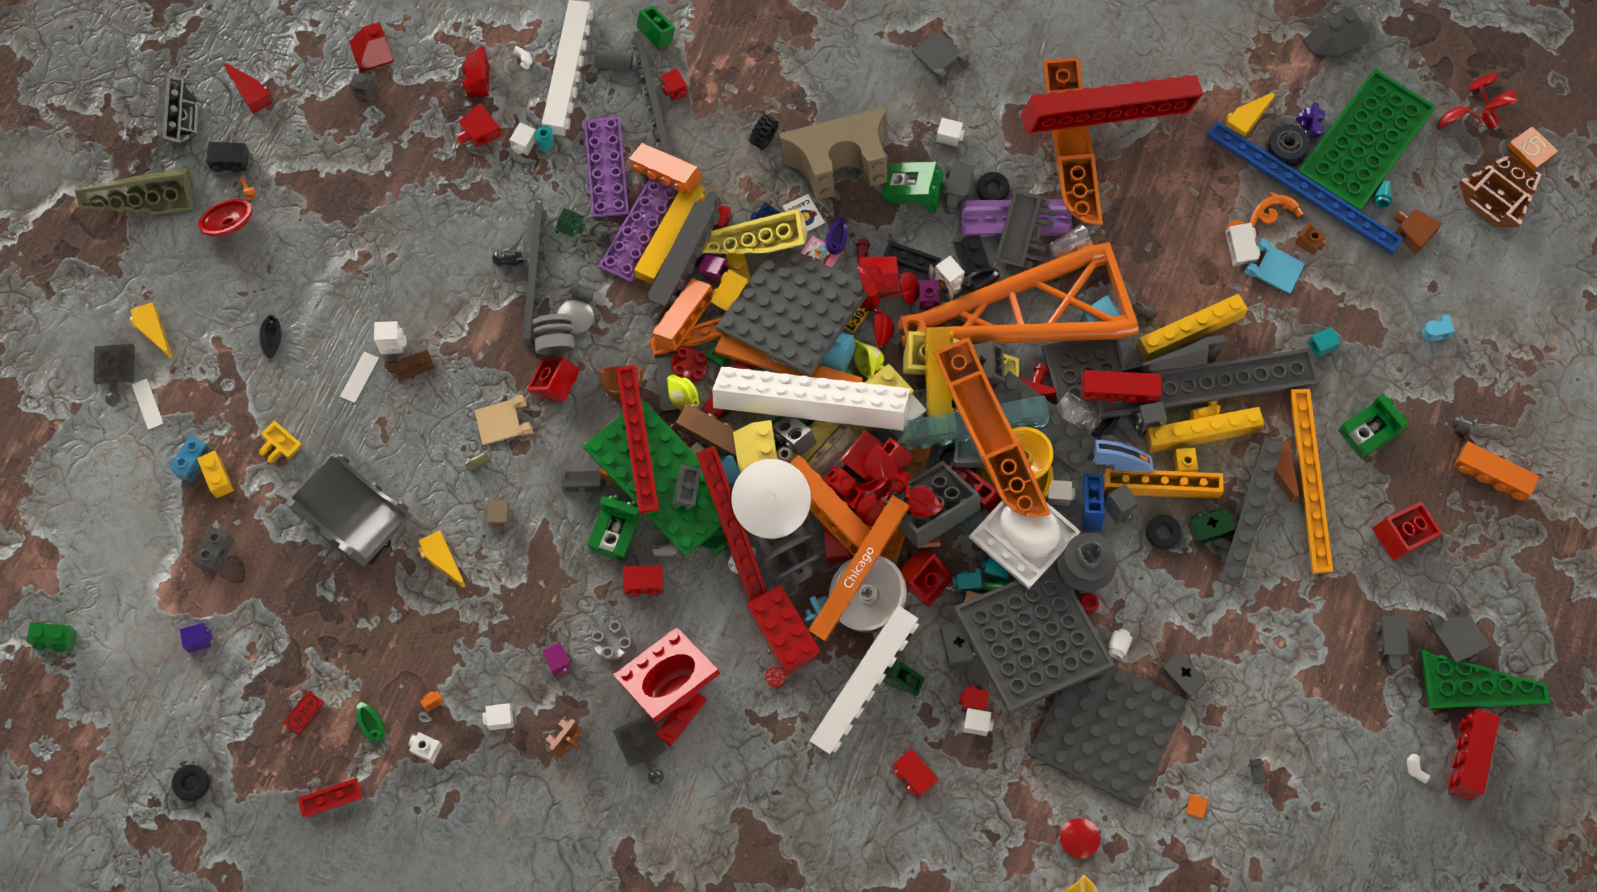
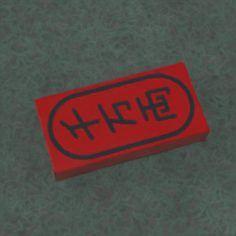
M307 690L283 724L301 735L325 702Z

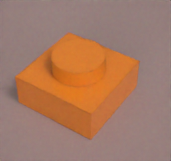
M433 691L429 692L420 701L426 712L444 703L438 691L435 693Z

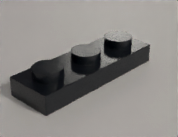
M890 240L883 257L896 256L898 265L929 275L930 264L935 269L942 259Z

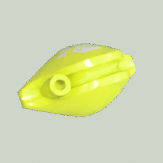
M855 340L856 350L853 354L855 365L861 374L870 379L875 373L884 368L882 365L884 355L877 347Z
M674 374L667 377L669 397L676 408L683 411L687 403L699 405L698 391L690 380L680 378Z

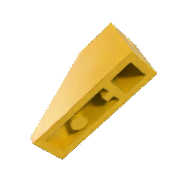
M1270 93L1237 108L1233 114L1230 112L1224 121L1226 126L1245 138L1271 105L1275 94Z
M153 302L131 309L132 317H130L132 326L134 328L137 327L140 333L169 359L173 358L158 310Z
M441 531L418 540L421 545L418 550L422 558L426 557L431 565L462 588L466 587Z

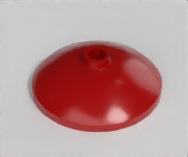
M231 199L218 203L201 216L198 223L199 229L204 235L211 237L234 234L250 220L253 212L252 206L243 199Z

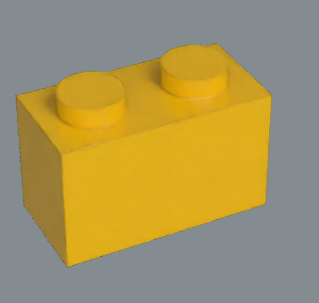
M730 269L722 275L721 284L718 289L716 288L713 291L710 301L725 311L737 300L746 284L750 282Z
M216 451L197 458L208 487L216 499L234 491L222 459Z

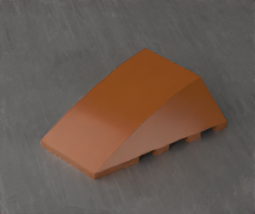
M1511 153L1497 160L1493 165H1488L1483 170L1471 174L1470 177L1463 178L1459 184L1466 205L1495 227H1520L1542 174L1536 170L1533 171L1519 157Z

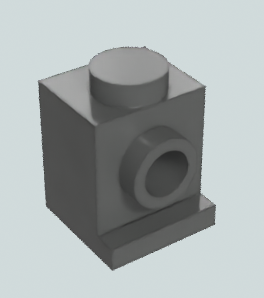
M354 73L349 86L353 96L371 100L376 83H373L372 78L366 74Z

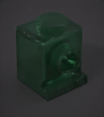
M564 208L557 221L555 233L562 232L575 238L578 233L582 235L586 225L583 224L584 215Z

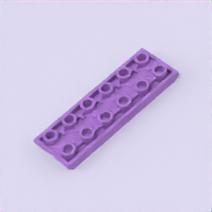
M620 116L584 120L592 218L628 215L629 208Z
M649 178L598 268L633 282L635 279V267L679 191L671 186L664 185L656 179L652 180Z
M1051 199L1049 207L1040 205L1042 208L1057 212L1056 216L1053 217L1041 213L1038 214V219L1054 223L1053 227L1042 226L1041 236H1073L1072 214L1066 208L1063 199ZM966 200L961 202L962 237L978 235L980 237L1002 236L1011 200Z

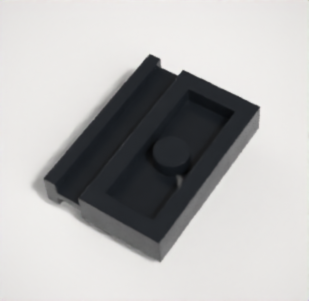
M980 235L954 242V248L961 268L964 271V277L979 269L991 268Z

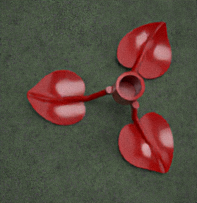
M1494 71L1487 76H1482L1469 86L1470 91L1481 90L1486 103V109L1481 112L1482 116L1480 117L1468 107L1458 106L1447 111L1440 118L1438 130L1440 131L1445 125L1459 120L1467 112L1477 118L1480 123L1484 122L1489 130L1494 129L1501 124L1495 108L1518 103L1516 93L1513 90L1506 91L1496 96L1489 103L1484 87L1492 84L1497 79L1498 74Z
M873 264L861 265L856 269L859 272L862 287L868 296L860 308H868L869 312L878 313L873 318V331L877 348H881L892 338L894 326L889 316H884V312L875 309L880 304V299L903 294L904 302L912 304L919 297V282L913 273L906 272L902 274L899 281L900 292L878 296L876 294L880 291L879 286L883 283V275L880 268Z
M877 444L873 447L865 461L867 473L877 480L884 478L885 481H893L891 482L892 489L880 502L874 496H866L858 503L856 515L863 520L864 524L869 526L875 524L885 508L882 504L893 492L902 493L906 490V498L910 499L907 503L910 505L908 510L918 517L935 515L944 507L935 494L924 486L914 487L910 491L911 477L906 472L897 473V465L889 453Z

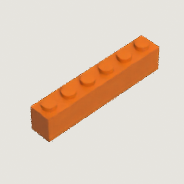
M798 455L790 464L801 471L809 484L811 491L810 511L855 556L870 529L849 508V505L836 495L834 489L829 487L822 480V477L809 466L808 462Z

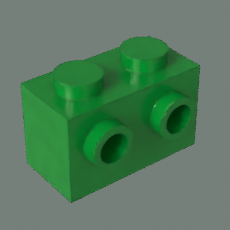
M654 5L640 10L636 27L658 49L671 44L675 26Z
M30 622L26 642L36 650L73 651L77 631L69 625Z

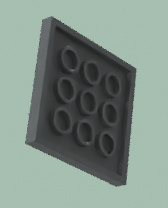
M1118 339L1062 341L1042 345V352L1052 388H1056L1057 391L1055 399L1058 409L1066 416L1097 410L1095 401L1081 398V384H1077V379L1082 377L1085 370L1112 372L1126 368Z

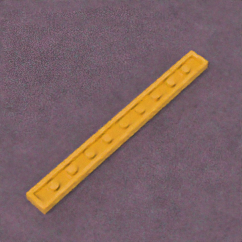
M1291 389L1289 393L1312 574L1332 573L1333 565L1310 389Z

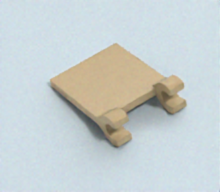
M523 394L517 395L511 400L475 410L483 446L519 435L534 433L529 422L521 425L519 423L516 408L527 406Z

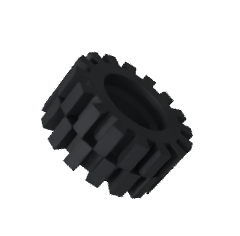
M766 114L762 115L751 131L749 143L764 150L772 142L779 122Z

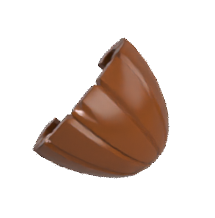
M620 365L599 369V378L605 392L612 400L621 402L616 368L620 367ZM635 366L638 385L640 386L643 378V367Z

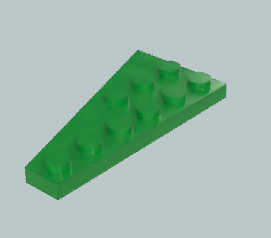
M1424 650L1420 651L1428 710L1550 704L1546 683L1524 677H1515L1509 675V673L1493 671L1491 668L1465 661L1455 664L1452 659L1446 656L1430 654Z

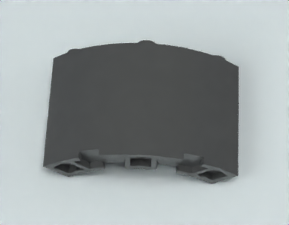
M332 453L287 500L285 505L300 519L305 520L309 525L312 523L314 525L312 529L344 555L347 554L353 562L364 568L412 515L407 511L409 508L402 501L397 502L381 492L382 489L375 482L371 484L348 464L350 461L343 454Z

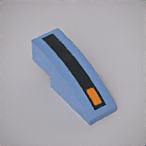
M1106 440L1095 441V464L1113 465L1114 471L1153 472L1152 457L1143 451L1122 443Z

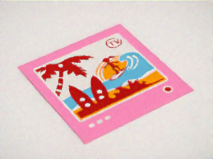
M815 236L811 237L801 252L829 267H833L842 252L836 255L830 254L826 250L825 242Z

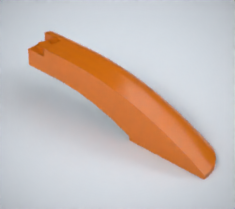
M1079 57L1043 60L1046 94L1066 92L1071 89H1083ZM1089 126L1051 131L1060 189L1066 208L1074 217L1082 222L1092 225H1103L1095 156Z
M965 338L934 351L933 354L966 429L1003 502L1011 510L1023 516L1043 517L1050 515V510L1022 446L992 390L970 338Z

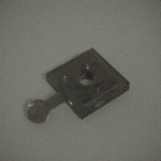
M133 344L95 346L93 381L95 384L110 383L109 393L105 397V401L109 406L114 407L121 402V396L117 393L118 383L134 381L135 346ZM114 360H118L119 364L116 367L111 368L110 363Z
M647 714L612 730L629 768L644 761L649 771V782L653 785L660 784L664 779V774L660 769H656L652 757L665 752L666 749L662 740L655 736L657 729L651 717ZM636 736H643L645 742L643 745L637 746L634 744V738Z

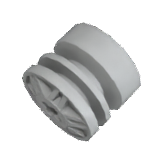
M549 314L532 320L533 327H536L533 329L534 334L540 335V337L534 339L537 354L557 355L575 350L574 336L566 334L573 330V326L570 325L572 323V316Z

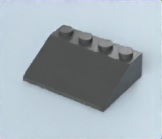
M942 461L912 479L909 486H911L910 491L917 486H924L930 489L944 507L938 513L929 517H918L908 510L898 526L904 535L917 548H920L980 510V494ZM906 490L902 493H892V495L906 504L910 500L906 498ZM891 496L883 503L884 506H886Z

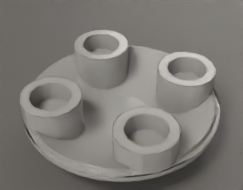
M581 300L567 301L557 312V314L572 316V323L570 325L573 326V330L569 334L587 333L594 320L592 308Z
M618 621L604 623L592 634V648L603 659H619L630 649V633Z

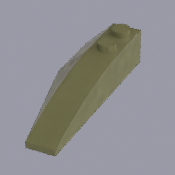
M189 168L140 175L75 190L77 202L81 209H108L118 212L132 211L133 213L144 212L155 215L194 209L193 183Z

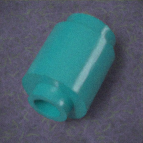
M546 126L539 127L536 130L535 139L538 148L543 151H550L555 145L553 131Z

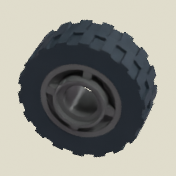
M1284 124L1279 126L1270 136L1267 147L1268 153L1289 166L1297 165L1307 156L1310 147L1309 135L1297 125Z

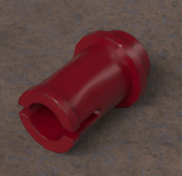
M858 239L856 247H858V263L859 257H868V248L870 247L868 239Z

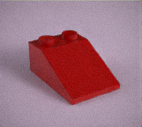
M1422 501L1385 518L1372 528L1393 561L1443 534Z

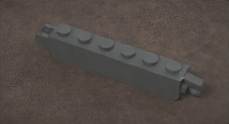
M708 192L703 202H694L648 293L649 300L652 302L648 315L655 320H661L665 312L669 311L680 292L684 290L689 274H692L697 258L703 253L705 242L710 239L711 231L719 221L720 213L718 208L719 204H721V199L716 192Z

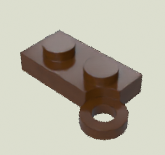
M428 350L400 360L391 357L385 361L386 370L392 373L395 372L398 381L434 369ZM395 362L396 366L391 368L389 364Z

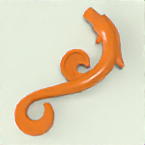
M1270 192L1271 197L1264 199L1257 205L1249 223L1252 224V228H1254L1258 219L1266 225L1274 223L1278 218L1276 210L1269 208V214L1264 213V210L1272 205H1282L1283 209H1289L1298 218H1301L1304 213L1299 208L1300 205L1291 197ZM1233 220L1227 225V228L1245 223Z

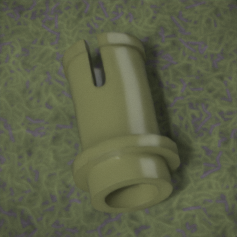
M483 451L470 459L467 458V461L464 463L469 472L472 470L475 472L476 468L490 462L487 453Z

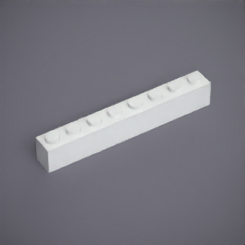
M569 0L542 120V126L549 127L555 135L565 136L566 129L570 128L569 115L573 113L574 103L572 101L577 95L576 82L580 81L581 73L579 68L584 63V56L582 54L587 49L586 36L590 35L589 21L593 20L594 15L590 2Z
M899 605L896 607L809 741L829 754L832 751L836 753L842 743L839 741L843 734L847 736L853 727L850 724L854 717L858 719L863 712L862 704L865 700L869 702L875 691L872 689L876 683L880 685L886 674L883 672L887 666L891 668L895 663L897 657L894 655L898 649L901 651L908 643L906 637L909 633L913 634L919 626L916 623L919 618Z

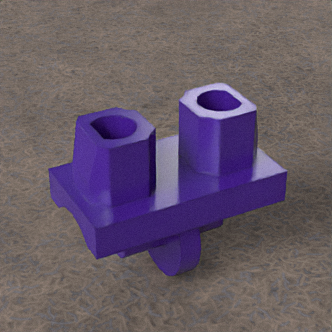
M1314 102L1312 107L1303 109L1302 113L1296 116V121L1301 124L1306 134L1309 135L1308 138L1312 136L1320 137L1325 132V127L1319 125L1318 122L1324 120L1326 111L1319 109V103Z

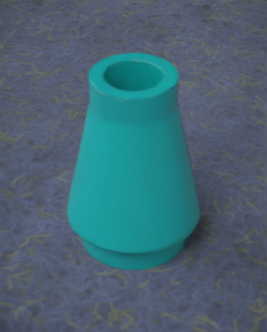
M1383 180L1380 183L1374 197L1375 205L1378 208H1388L1392 203L1391 183L1387 180Z

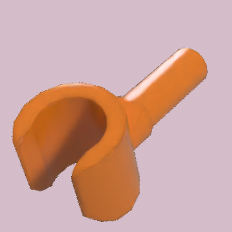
M241 177L239 180L243 186L246 198H256L254 187L248 188L244 178Z

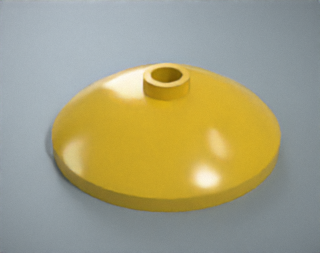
M1017 427L1012 429L1022 446L1035 478L1042 477L1049 470L1053 461V448L1050 440L1044 433L1035 428Z

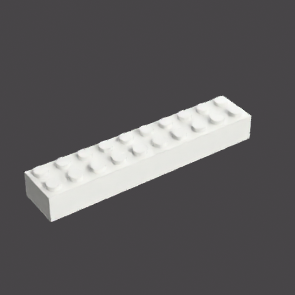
M721 367L712 389L713 408L901 431L904 430L910 409V389L732 367Z

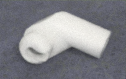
M516 46L513 54L521 58L520 66L522 68L529 69L533 62L531 54Z
M1416 754L1410 755L1407 759L1408 773L1426 784L1430 775L1421 770L1420 757Z

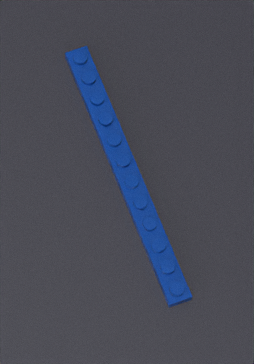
M1216 121L1207 133L1206 137L1391 255L1404 239L1221 122Z

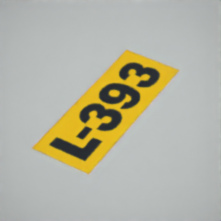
M859 307L845 329L854 334L868 315V308L861 309Z

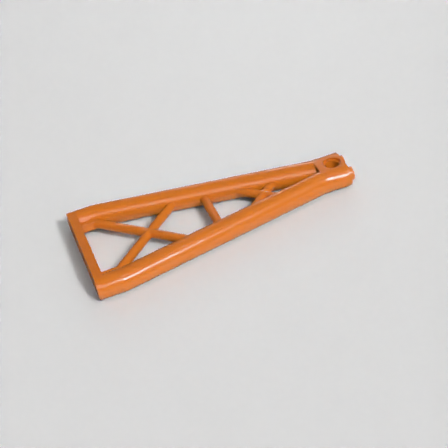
M1110 242L1084 247L926 311L901 316L900 320L897 321L898 331L903 333V336H901L903 347L906 345L909 331L924 332V328H937L935 326L958 317L966 319L967 322L964 326L950 327V331H953V338L963 340L969 337L972 344H981L991 340L997 343L1116 340L1139 334L1138 323ZM1087 266L1068 294L1045 284V282ZM1098 266H1106L1122 313L1121 316L1112 317L1074 298L1093 270ZM1036 287L1063 301L1047 323L1025 324L1016 294ZM1009 297L1017 324L992 325L979 317L988 305ZM1069 304L1106 321L1057 323Z

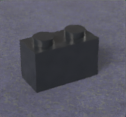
M209 142L206 162L210 170L221 172L222 170L232 172L247 171L250 151L245 143Z

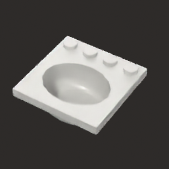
M1002 500L972 532L969 538L1026 588L1030 589L1063 553L1070 540L1079 535L1081 531L1047 502L1050 515L1027 517L1011 510Z

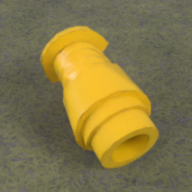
M1218 401L1207 403V407L1191 409V420L1219 415L1221 408L1218 405Z

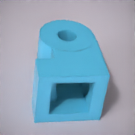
M1444 315L1441 316L1439 321L1428 322L1422 330L1423 338L1426 341L1450 338L1455 332L1450 316Z

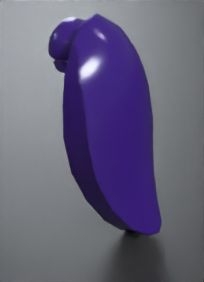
M837 219L826 234V250L832 255L839 254L847 243L848 229L845 219Z

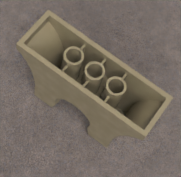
M885 107L779 133L783 163L798 169L805 175L812 186L817 200L835 196L833 172L841 167L851 166L859 169L870 187L888 182L886 155L882 148L883 142L888 138L887 111Z

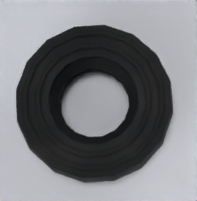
M988 172L980 177L976 190L981 200H1005L1010 186L1004 175L999 172ZM991 182L997 183L1000 187L999 192L989 193L986 190L987 184Z
M1158 515L1148 523L1146 536L1152 546L1163 550L1170 549L1181 538V527L1175 518L1169 515ZM1162 525L1167 526L1171 531V536L1162 539L1157 535L1156 529Z
M193 764L179 768L172 778V789L175 795L185 801H196L202 798L210 785L207 772L200 766ZM190 775L196 776L198 779L197 787L193 790H186L183 786L184 779Z

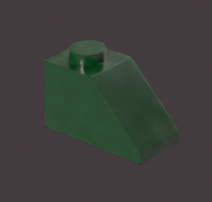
M898 660L895 661L891 668L887 666L883 672L886 674L883 682L914 696H918L925 679Z

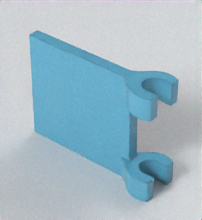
M1262 238L1257 245L1260 252L1265 253L1259 267L1250 262L1243 273L1248 276L1257 277L1290 294L1305 263L1273 247L1269 241Z

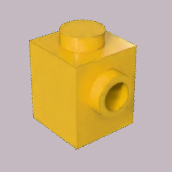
M1195 448L1175 450L1173 454L1175 471H1198Z

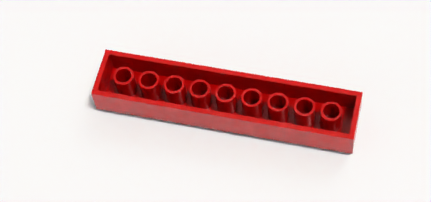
M1184 75L1178 78L1168 77L1162 80L1152 79L1146 82L1136 81L1130 84L1119 83L1115 86L1103 85L1099 88L1087 87L1082 90L1071 89L1066 92H1051L1049 94H1035L1031 96L1020 117L1026 134L1190 113L1204 93L1197 75Z

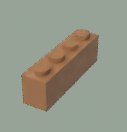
M687 403L674 428L708 447L715 446L717 452L724 456H733L735 462H737L733 432L736 431L735 428L729 423L718 421V418L713 414L702 412L697 405Z

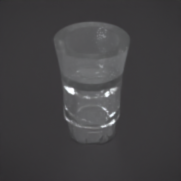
M1079 224L1070 232L1048 244V248L1052 257L1057 259L1093 244L1086 228Z

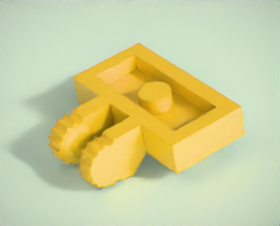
M274 420L261 433L267 442L261 447L259 454L262 457L265 456L274 446L276 449L267 459L270 464H273L281 456V453L290 460L303 445Z

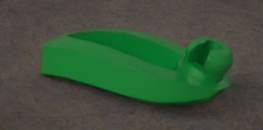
M359 702L356 708V715L361 731L370 741H381L385 734L384 722L381 716L369 704Z

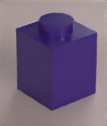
M204 623L180 629L182 646L188 653L212 647L213 633L211 628L208 629Z

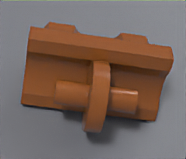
M561 719L557 726L561 731L556 737L550 734L545 740L549 749L559 758L565 752H569L572 747L577 750L579 749L580 745L576 742L581 737L579 734L583 730L573 719H570V721Z

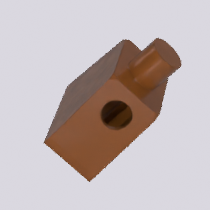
M1417 209L1409 216L1399 210L1393 217L1400 224L1396 234L1404 238L1402 242L1415 255L1442 225L1439 221Z

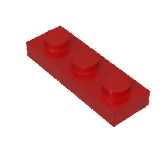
M698 693L689 703L673 710L658 729L655 736L672 747L706 703L707 699Z
M354 778L297 799L302 817L305 819L363 799L358 779Z

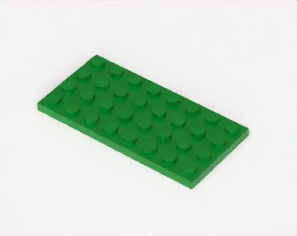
M1374 69L1298 172L1361 211L1433 113L1436 106L1377 69Z
M641 398L659 511L644 514L686 558L722 526L702 470L700 472L695 506H692L690 510H686L685 506H680L678 509L672 508L677 475L681 465L700 468L696 454ZM622 413L583 445V449L638 506L624 414Z

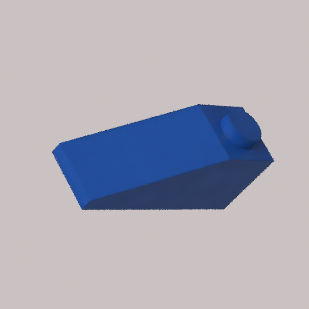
M1084 473L1082 529L1102 531L1105 516L1103 475Z

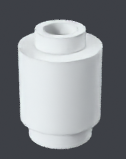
M1124 629L1113 632L1107 648L1110 657L1122 660L1123 656H1126L1132 641L1130 632Z

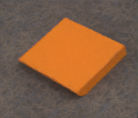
M1191 794L1186 814L1203 819L1208 799Z

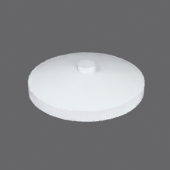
M765 459L749 465L738 476L732 490V507L737 520L747 531L762 538H780L791 534L803 524L811 506V491L806 478L799 469L783 460Z
M879 556L839 621L846 627L858 632L881 630L896 607L899 605L903 608L906 601V582L899 568L889 559ZM852 559L844 563L834 575L829 589V596Z

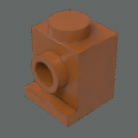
M1308 222L1295 243L1314 255L1317 250L1321 251L1326 245L1327 241H1325L1327 235Z

